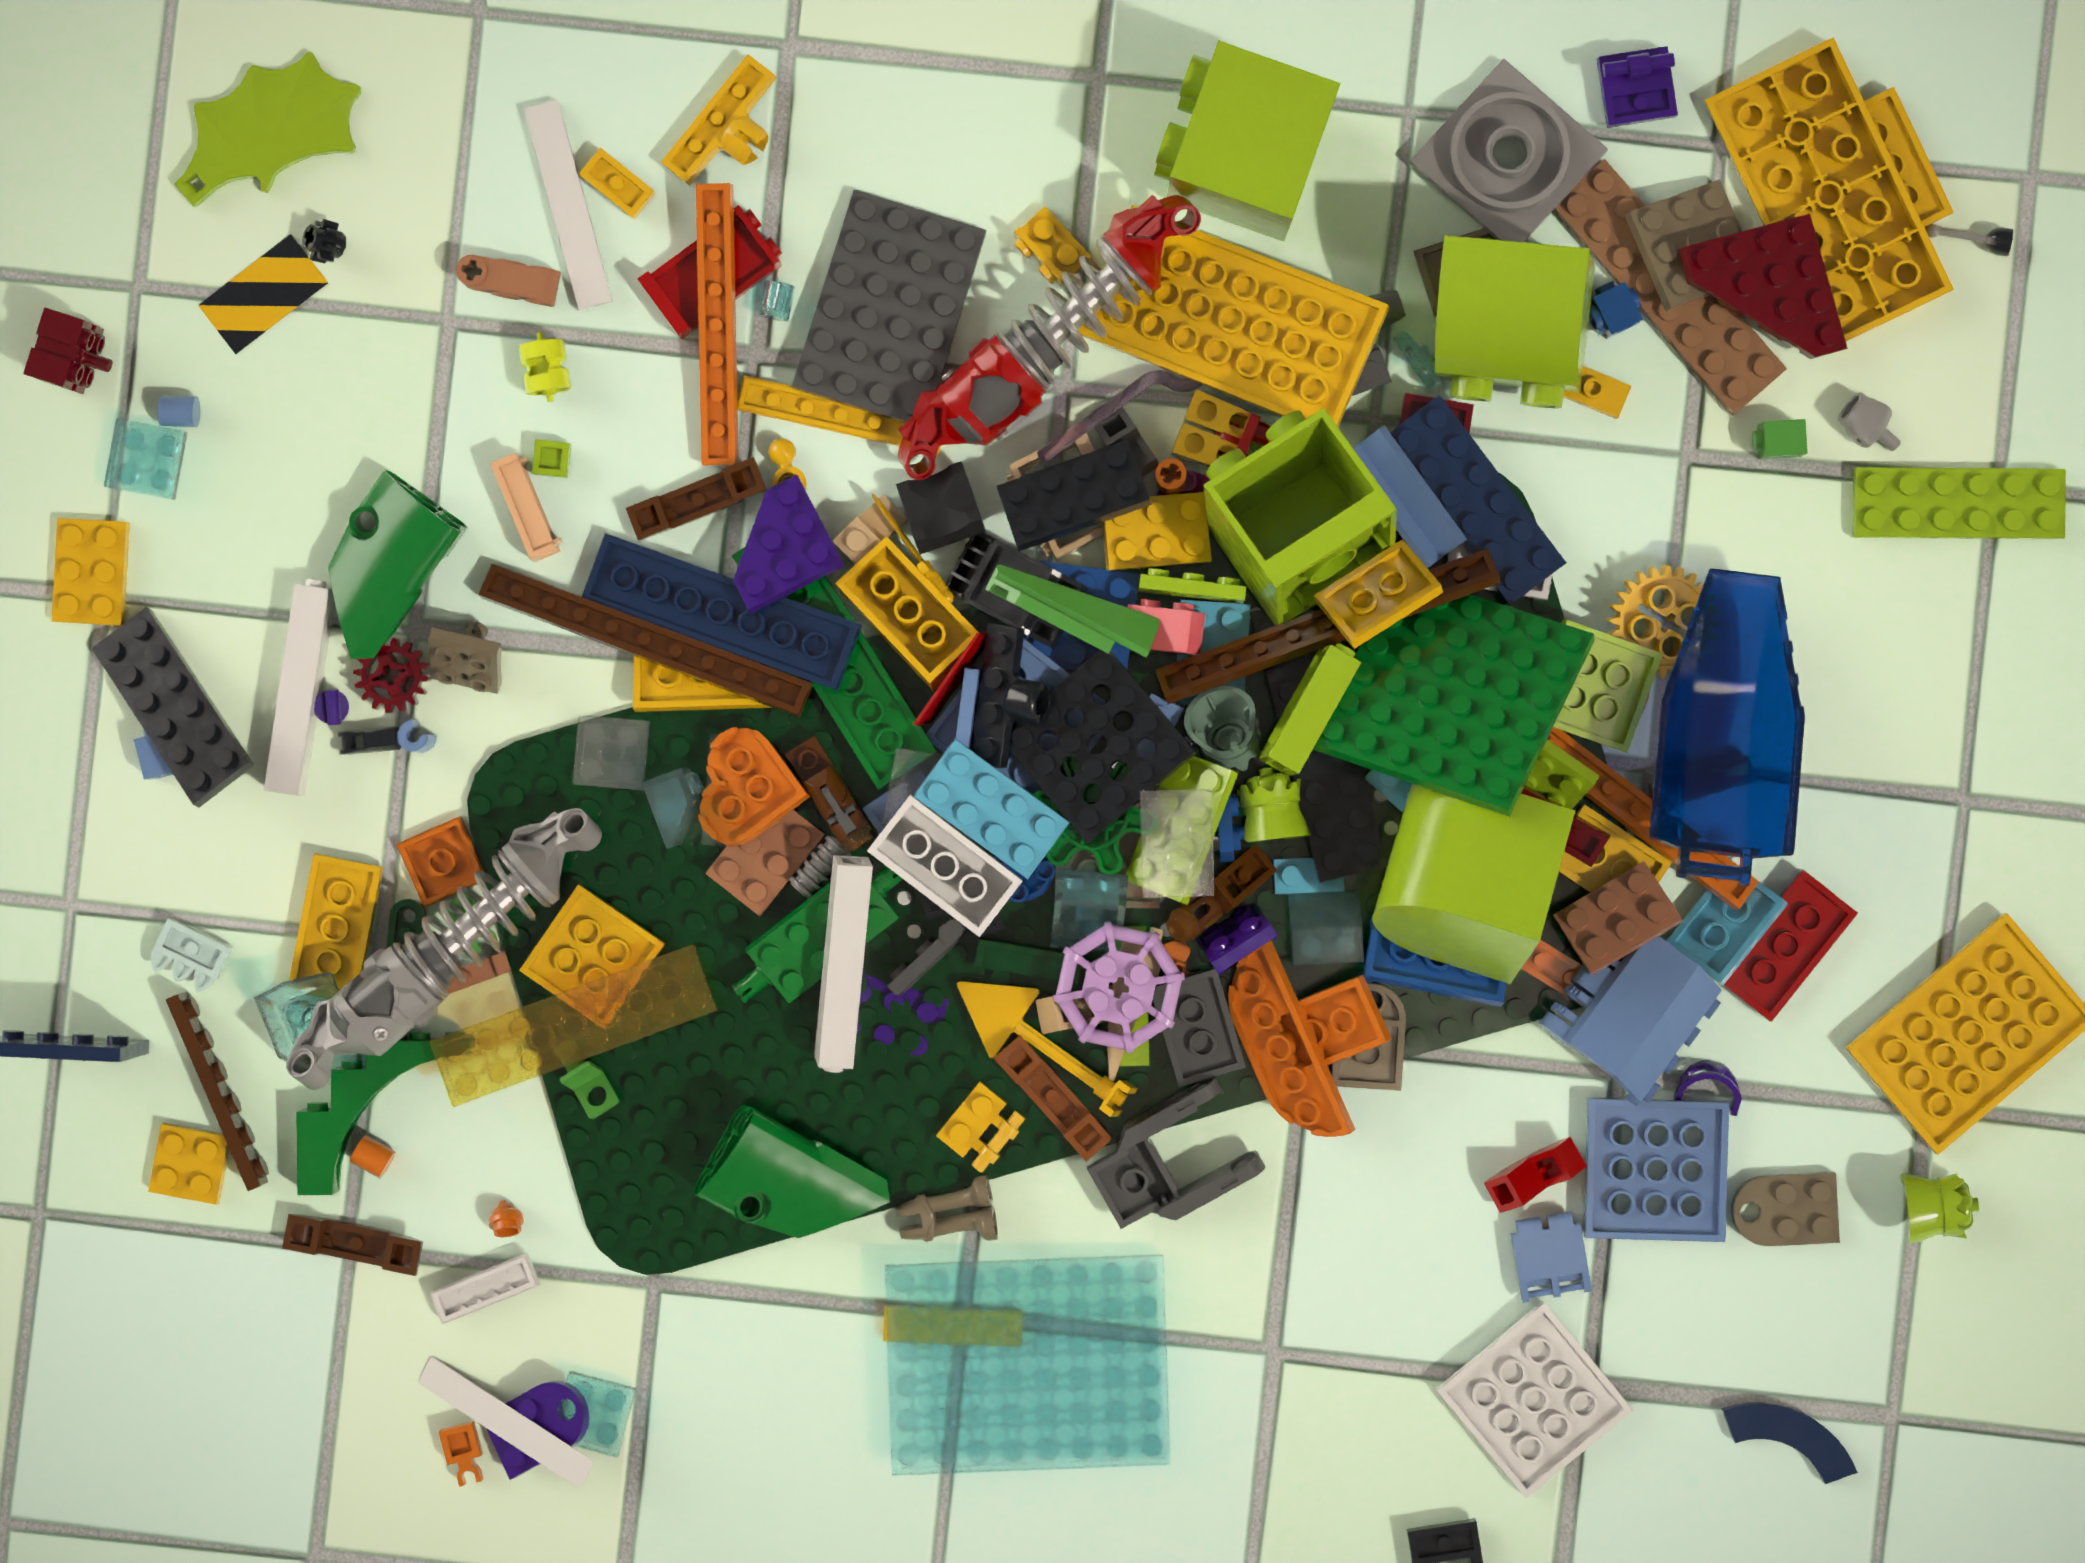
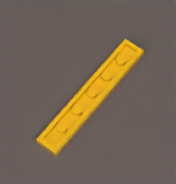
M743 375L738 397V411L900 446L903 436L898 429L905 423L794 390L789 385ZM942 445L938 448L937 456L940 455Z

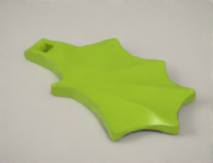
M307 52L297 63L284 69H265L255 65L250 66L241 84L228 96L216 101L197 102L194 105L198 129L197 149L185 173L174 185L195 208L215 191L230 182L249 178L259 179L261 181V191L269 193L276 176L296 163L313 156L334 153L353 154L356 146L350 133L349 116L353 104L361 95V87L353 83L340 82L324 72L313 52ZM197 177L205 184L200 191H197L191 184Z

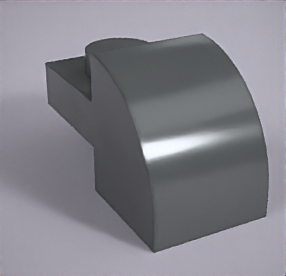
M1122 405L1092 423L1105 447L1129 439L1142 477L1157 468L1159 464L1157 458L1140 435L1137 427Z

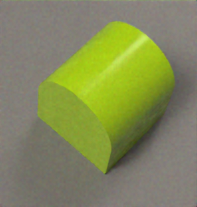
M1412 784L1372 917L1375 928L1391 942L1415 954L1511 984L1540 942L1575 810L1520 794L1509 817Z

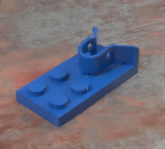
M1372 914L1369 920L1371 928L1363 973L1367 984L1379 982L1502 1006L1506 982L1420 956L1396 945L1375 928L1372 922Z

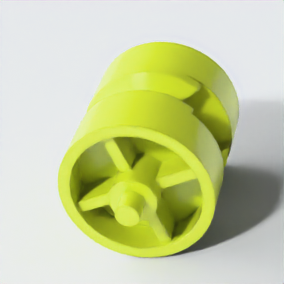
M543 332L536 333L537 340L519 345L521 364L528 369V372L523 375L525 390L528 396L542 395L546 396L547 402H554L553 395L571 389L569 370L562 365L567 360L563 339H544Z

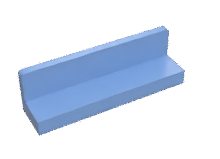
M1385 425L1353 447L1396 507V530L1427 568L1467 540Z

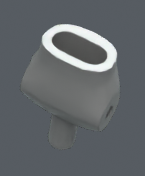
M1862 392L1855 394L1846 403L1837 420L1844 427L1852 441L1863 448H1868L1879 440L1890 451H1894L1901 443L1886 428L1892 416L1891 408L1874 398L1866 396Z

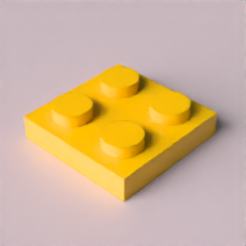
M162 1123L148 1192L214 1205L219 1204L230 1150L223 1133Z

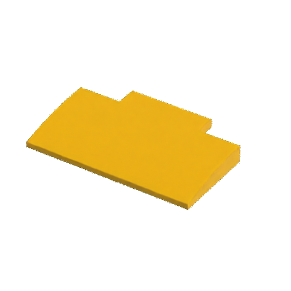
M1834 37L1704 100L1763 226L1806 214L1811 215L1846 342L1954 290L1925 229L1926 226L1954 213L1895 88L1892 87L1864 101Z

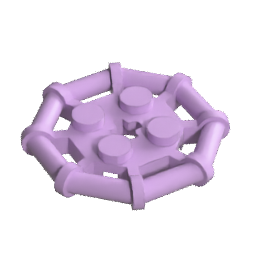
M1109 921L1104 922L1103 927L1070 948L1065 947L1056 994L1053 995V1000L1059 1004L1078 1034V1040L1081 1043L1090 1042L1126 1050L1128 1054L1134 1053L1133 1049L1166 1028L1172 1029L1175 1024L1173 1019L1182 980H1185L1184 972L1179 971L1160 941V934L1155 931L1149 933L1113 925ZM1114 939L1142 945L1143 947L1137 955L1116 950ZM1107 941L1109 951L1100 958L1090 963L1082 957ZM1149 951H1151L1165 975L1153 976L1143 960ZM1078 963L1086 968L1082 990L1071 991ZM1118 977L1124 978V984L1129 986L1128 993L1122 992L1120 997H1115L1114 990L1109 989V983H1114ZM1167 983L1160 1012L1152 1006L1154 991L1157 984ZM1084 998L1094 1014L1089 1024L1085 1021L1073 999ZM1148 1012L1156 1018L1134 1033H1130L1129 1023L1144 1013ZM1100 1020L1122 1024L1123 1035L1097 1030L1095 1027Z

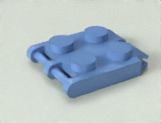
M1570 1211L1546 1215L1548 1227L1542 1228L1540 1217L1515 1220L1517 1232L1510 1233L1522 1303L1530 1302V1298L1553 1295V1298L1561 1297V1293L1582 1289L1584 1293L1592 1291L1581 1224L1579 1222L1573 1223ZM1582 1280L1581 1283L1559 1286L1560 1282ZM1551 1285V1288L1528 1291L1530 1287Z

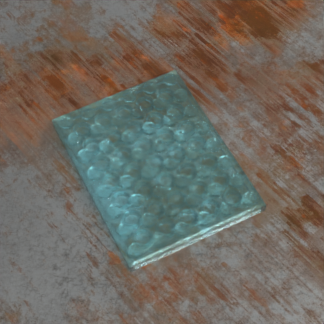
M1163 1254L885 1265L892 1476L1170 1465Z

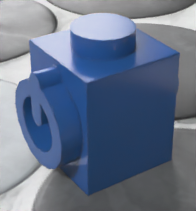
M1611 281L1594 290L1596 296L1591 299L1589 321L1598 335L1604 333L1605 338L1608 339L1639 324L1643 320L1638 310V307L1641 306L1640 299L1634 288L1628 289L1626 282L1615 286L1614 281Z

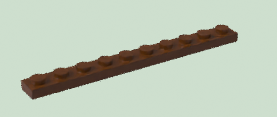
M1488 548L1429 569L1441 584L1443 593L1406 617L1501 583L1499 573ZM1320 609L1158 668L1155 671L1166 702L1171 704L1346 639L1323 610Z
M491 564L478 594L481 599L798 718L801 716L813 687L811 682L495 564Z

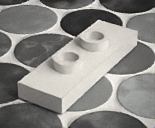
M527 1252L432 1290L430 1295L443 1325L538 1287L540 1281Z

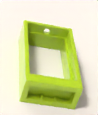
M1337 643L1336 646L1328 645L1316 652L1260 752L1258 760L1288 776L1300 773L1361 664L1359 660L1353 658L1356 654L1353 650Z

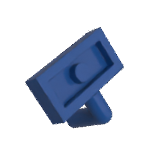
M1238 795L1229 796L1218 824L1220 862H1234V850H1241L1240 840L1244 839V825L1232 826V817L1239 816Z

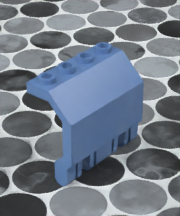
M1658 936L1626 955L1621 962L1618 960L1592 976L1584 964H1582L1571 979L1572 984L1575 986L1568 984L1564 992L1570 999L1579 1003L1586 1010L1579 1018L1564 1005L1554 1002L1550 1008L1554 1014L1547 1012L1538 1025L1562 1044L1576 1050L1612 1076L1628 1092L1625 1098L1637 1106L1642 1099L1649 1102L1658 1091L1660 1085L1656 1083V1080L1663 1071L1669 1075L1681 1059L1676 1055L1677 1051L1683 1043L1689 1047L1701 1030L1696 1025L1703 1016L1710 1019L1721 1002L1716 998L1722 990L1699 964Z

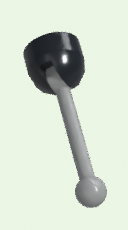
M1930 224L1926 228L1930 238L1940 235L1985 242L1989 252L2005 257L2009 255L2013 240V229L2004 227L1995 228L1987 235L1941 229L1936 224Z

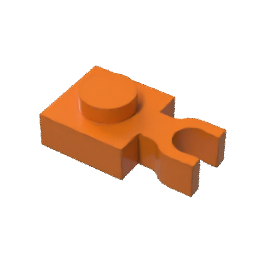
M475 1421L440 1429L438 1433L447 1465L458 1463L457 1480L459 1487L467 1483L464 1477L465 1471H472L475 1474L476 1483L481 1482L484 1479L482 1470L475 1463L474 1458L480 1457L483 1451Z

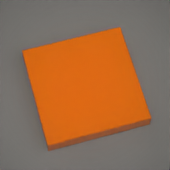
M462 816L396 844L424 908L457 894V887L459 886L471 888L477 885L474 877L475 871L485 872Z

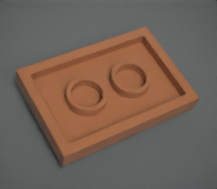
M793 809L755 839L736 847L726 846L705 874L758 916H762L788 883L789 879L825 836V833Z
M1645 861L1553 915L1591 976L1682 923L1681 916Z

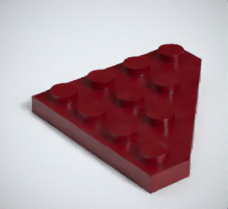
M1810 214L1678 249L1689 285L1699 291L1704 290L1718 299L1717 302L1739 316L1744 315L1759 324L1758 327L1780 341L1788 342L1799 349V353L1807 358L1814 359L1848 349Z

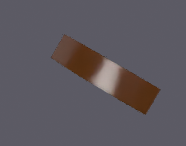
M755 457L724 468L719 473L664 495L654 496L625 509L637 540L640 541L724 510L767 489Z
M288 1214L282 1249L311 1255H329L381 1266L383 1270L416 1276L423 1241L371 1226L322 1217Z

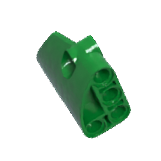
M386 469L383 470L359 507L351 513L349 524L328 566L335 606L351 659H367L376 656L417 602L423 592L422 587L440 561L449 556L468 528L457 517L402 478ZM364 511L371 513L375 518V526L372 530L364 528L361 524V515Z
M744 1105L740 1106L732 1116L694 1188L695 1196L736 1219L796 1238L805 1237L836 1226L890 1202L888 1183L885 1178L815 1140L811 1141L760 1111ZM746 1197H750L752 1208L748 1213L742 1214L740 1210L741 1202Z

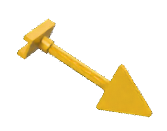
M961 981L957 983L960 994L990 1058H994L999 1053L1012 1033L1021 1035L1031 1045L1093 1088V1093L1104 1100L1099 1109L1109 1117H1119L1123 1111L1118 1107L1127 1098L1126 1094H1135L1139 1089L1128 1080H1119L1115 1083L1107 1076L1102 1078L1024 1022L1023 1017L1039 996V989Z

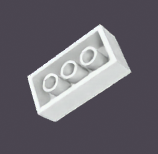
M913 794L909 795L867 850L979 937L1023 881L1020 876L960 830L917 800Z

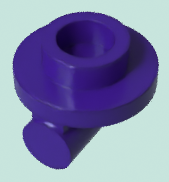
M339 689L325 690L316 697L314 712L320 721L328 725H340L349 712V702Z

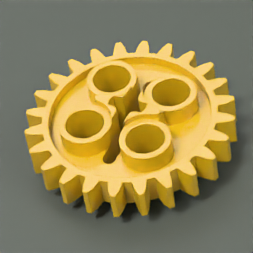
M1662 565L1659 574L1656 567L1650 566L1648 567V577L1640 571L1635 572L1636 583L1626 579L1623 581L1627 588L1626 593L1614 592L1620 599L1619 604H1609L1608 606L1616 611V616L1606 618L1607 622L1615 624V629L1607 634L1662 653L1663 656L1656 672L1657 678L1664 679L1667 669L1672 677H1679V667L1686 672H1692L1690 661L1702 664L1703 659L1699 653L1701 651L1712 653L1713 651L1706 644L1708 639L1718 640L1719 638L1711 632V627L1720 626L1721 622L1712 620L1711 615L1719 612L1720 608L1712 607L1708 604L1716 597L1715 594H1703L1708 584L1706 582H1699L1694 585L1697 574L1689 573L1684 577V568L1676 567L1672 574L1670 566ZM1661 588L1665 594V599L1660 606L1655 607L1652 602V596L1656 590ZM1642 604L1652 613L1665 616L1666 622L1688 633V639L1685 640L1672 629L1663 628L1661 622L1641 612L1638 606ZM1690 607L1693 611V618L1689 624L1684 625L1681 621V614L1685 608ZM1642 618L1646 623V630L1643 635L1637 637L1633 627L1635 622ZM1672 637L1675 647L1670 654L1665 655L1662 650V644L1666 638Z

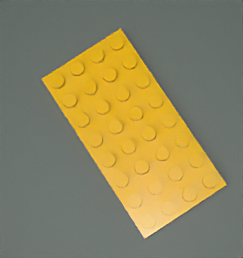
M1131 205V208H1130V209H1132V208H1138V207H1137V206H1134V205ZM1196 230L1191 235L1169 236L1164 239L1161 256V287L1156 292L1152 290V295H1147L1133 279L1130 281L1140 297V306L1131 304L1119 293L1113 297V300L1123 314V322L1114 320L1102 309L1095 313L1106 330V337L1098 336L1085 324L1078 331L1082 337L1282 417L1290 412L1299 410L1307 419L1324 408L1337 427H1339L1390 307L1381 301Z

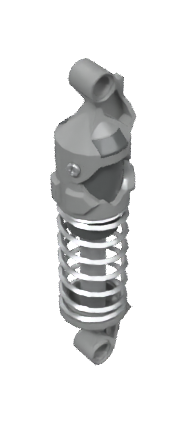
M574 808L559 814L554 811L541 823L528 824L514 829L509 842L502 847L503 851H499V856H492L493 867L502 881L498 882L483 871H475V881L484 897L481 898L465 886L457 887L458 898L466 912L464 913L449 902H440V913L448 928L431 917H423V932L419 935L412 932L404 933L405 943L403 945L401 943H393L387 949L380 948L364 962V970L358 976L352 979L329 1000L317 1002L308 1028L295 1039L297 1043L291 1050L286 1062L288 1074L308 1089H321L330 1080L334 1056L350 1054L382 1056L415 1026L423 1027L438 1013V1006L448 997L447 989L451 985V980L456 977L460 982H466V977L461 972L462 961L458 956L464 952L477 966L483 967V960L475 952L471 944L481 937L495 951H500V944L488 930L497 921L513 936H518V929L506 913L516 906L529 920H535V913L523 899L529 893L544 907H551V904H555L560 899V876L565 853L579 850L590 851L595 848L602 838L600 827L583 810ZM500 864L511 871V873L506 875ZM482 878L494 888L489 891ZM464 894L477 903L471 906ZM447 909L457 915L459 919L454 922ZM429 924L439 930L441 934L438 935L435 931H432Z

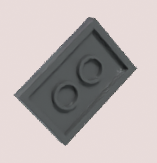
M1214 967L1185 975V980H1182L1174 1014L1173 1021L1175 1024L1172 1029L1168 1027L1162 1031L1179 1087L1246 1068L1219 974ZM1167 983L1157 984L1154 991V1006L1160 1012Z

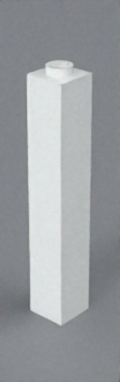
M306 579L305 585L294 584L263 791L306 796L317 724L314 705L316 697L322 690L335 604L333 592L331 589H326L327 582Z
M833 855L814 1053L818 1067L823 1068L827 1072H842L843 1069H853L873 870L868 857Z

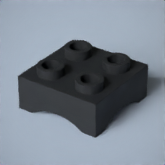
M962 461L951 464L944 470L926 479L906 480L896 484L914 542L920 555L986 532Z

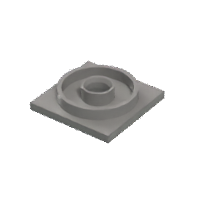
M1503 58L1410 160V164L1496 240L1525 242L1607 153L1608 148ZM1504 137L1518 138L1526 147V160L1515 168H1505L1499 165L1493 156V147L1498 140Z

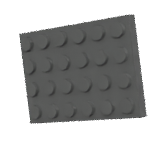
M854 189L792 383V389L906 423L913 416L914 407L921 393L934 390L940 384L987 230Z

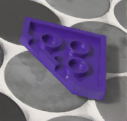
M798 475L766 490L733 581L750 614L844 567Z

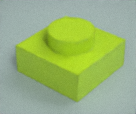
M535 439L531 474L568 479L572 444Z

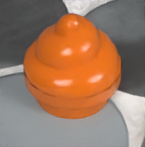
M501 1200L489 1217V1228L493 1230L496 1237L506 1238L515 1236L522 1231L521 1225L524 1223L523 1213L511 1203H507L506 1200Z

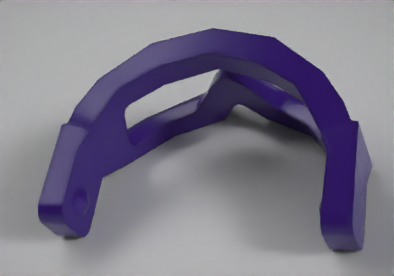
M1702 1060L1690 1065L1679 1076L1674 1100L1681 1101L1684 1090L1694 1082L1704 1079H1715L1726 1084L1732 1090L1734 1098L1730 1106V1115L1737 1116L1742 1097L1736 1077L1727 1066L1722 1063L1716 1065L1709 1060ZM1703 1069L1707 1070V1071H1703V1072L1694 1074L1695 1072L1700 1071V1070H1703Z

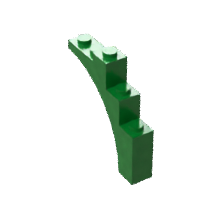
M462 1031L445 1032V1038H431V1032H411L410 1038H407L406 1034L382 1056L365 1055V1066H362V1060L341 1061V1067L331 1069V1108H328V1102L307 1103V1108L296 1112L297 1195H333L340 1191L342 1162L349 1138L362 1113L378 1093L398 1076L420 1064L442 1057L468 1055L476 1052V1038H466V1032Z

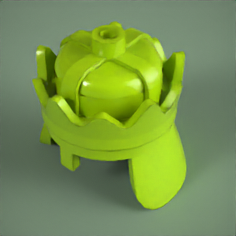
M1273 767L1259 769L1260 776L1249 778L1246 781V785H1241L1240 789L1236 790L1241 809H1243V815H1246L1244 825V839L1246 842L1311 836L1306 821L1299 809L1301 778L1297 779L1296 782H1291L1287 774H1274Z
M1906 1173L1900 1174L1901 1183L1905 1186L1908 1207V1245L1936 1235L1967 1239L1964 1230L1971 1228L1973 1224L1972 1212H1979L1978 1197L1972 1198L1970 1196L1969 1186L1964 1182V1179L1959 1178L1957 1173L1937 1177V1179H1928Z

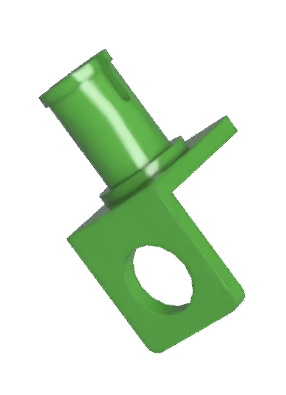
M574 1039L566 1040L555 1048L556 1054L559 1055L568 1072L559 1080L563 1085L575 1092L590 1119L597 1118L620 1102L603 1069L590 1061H585ZM595 1087L604 1088L607 1094L605 1102L599 1106H592L588 1100L590 1091Z

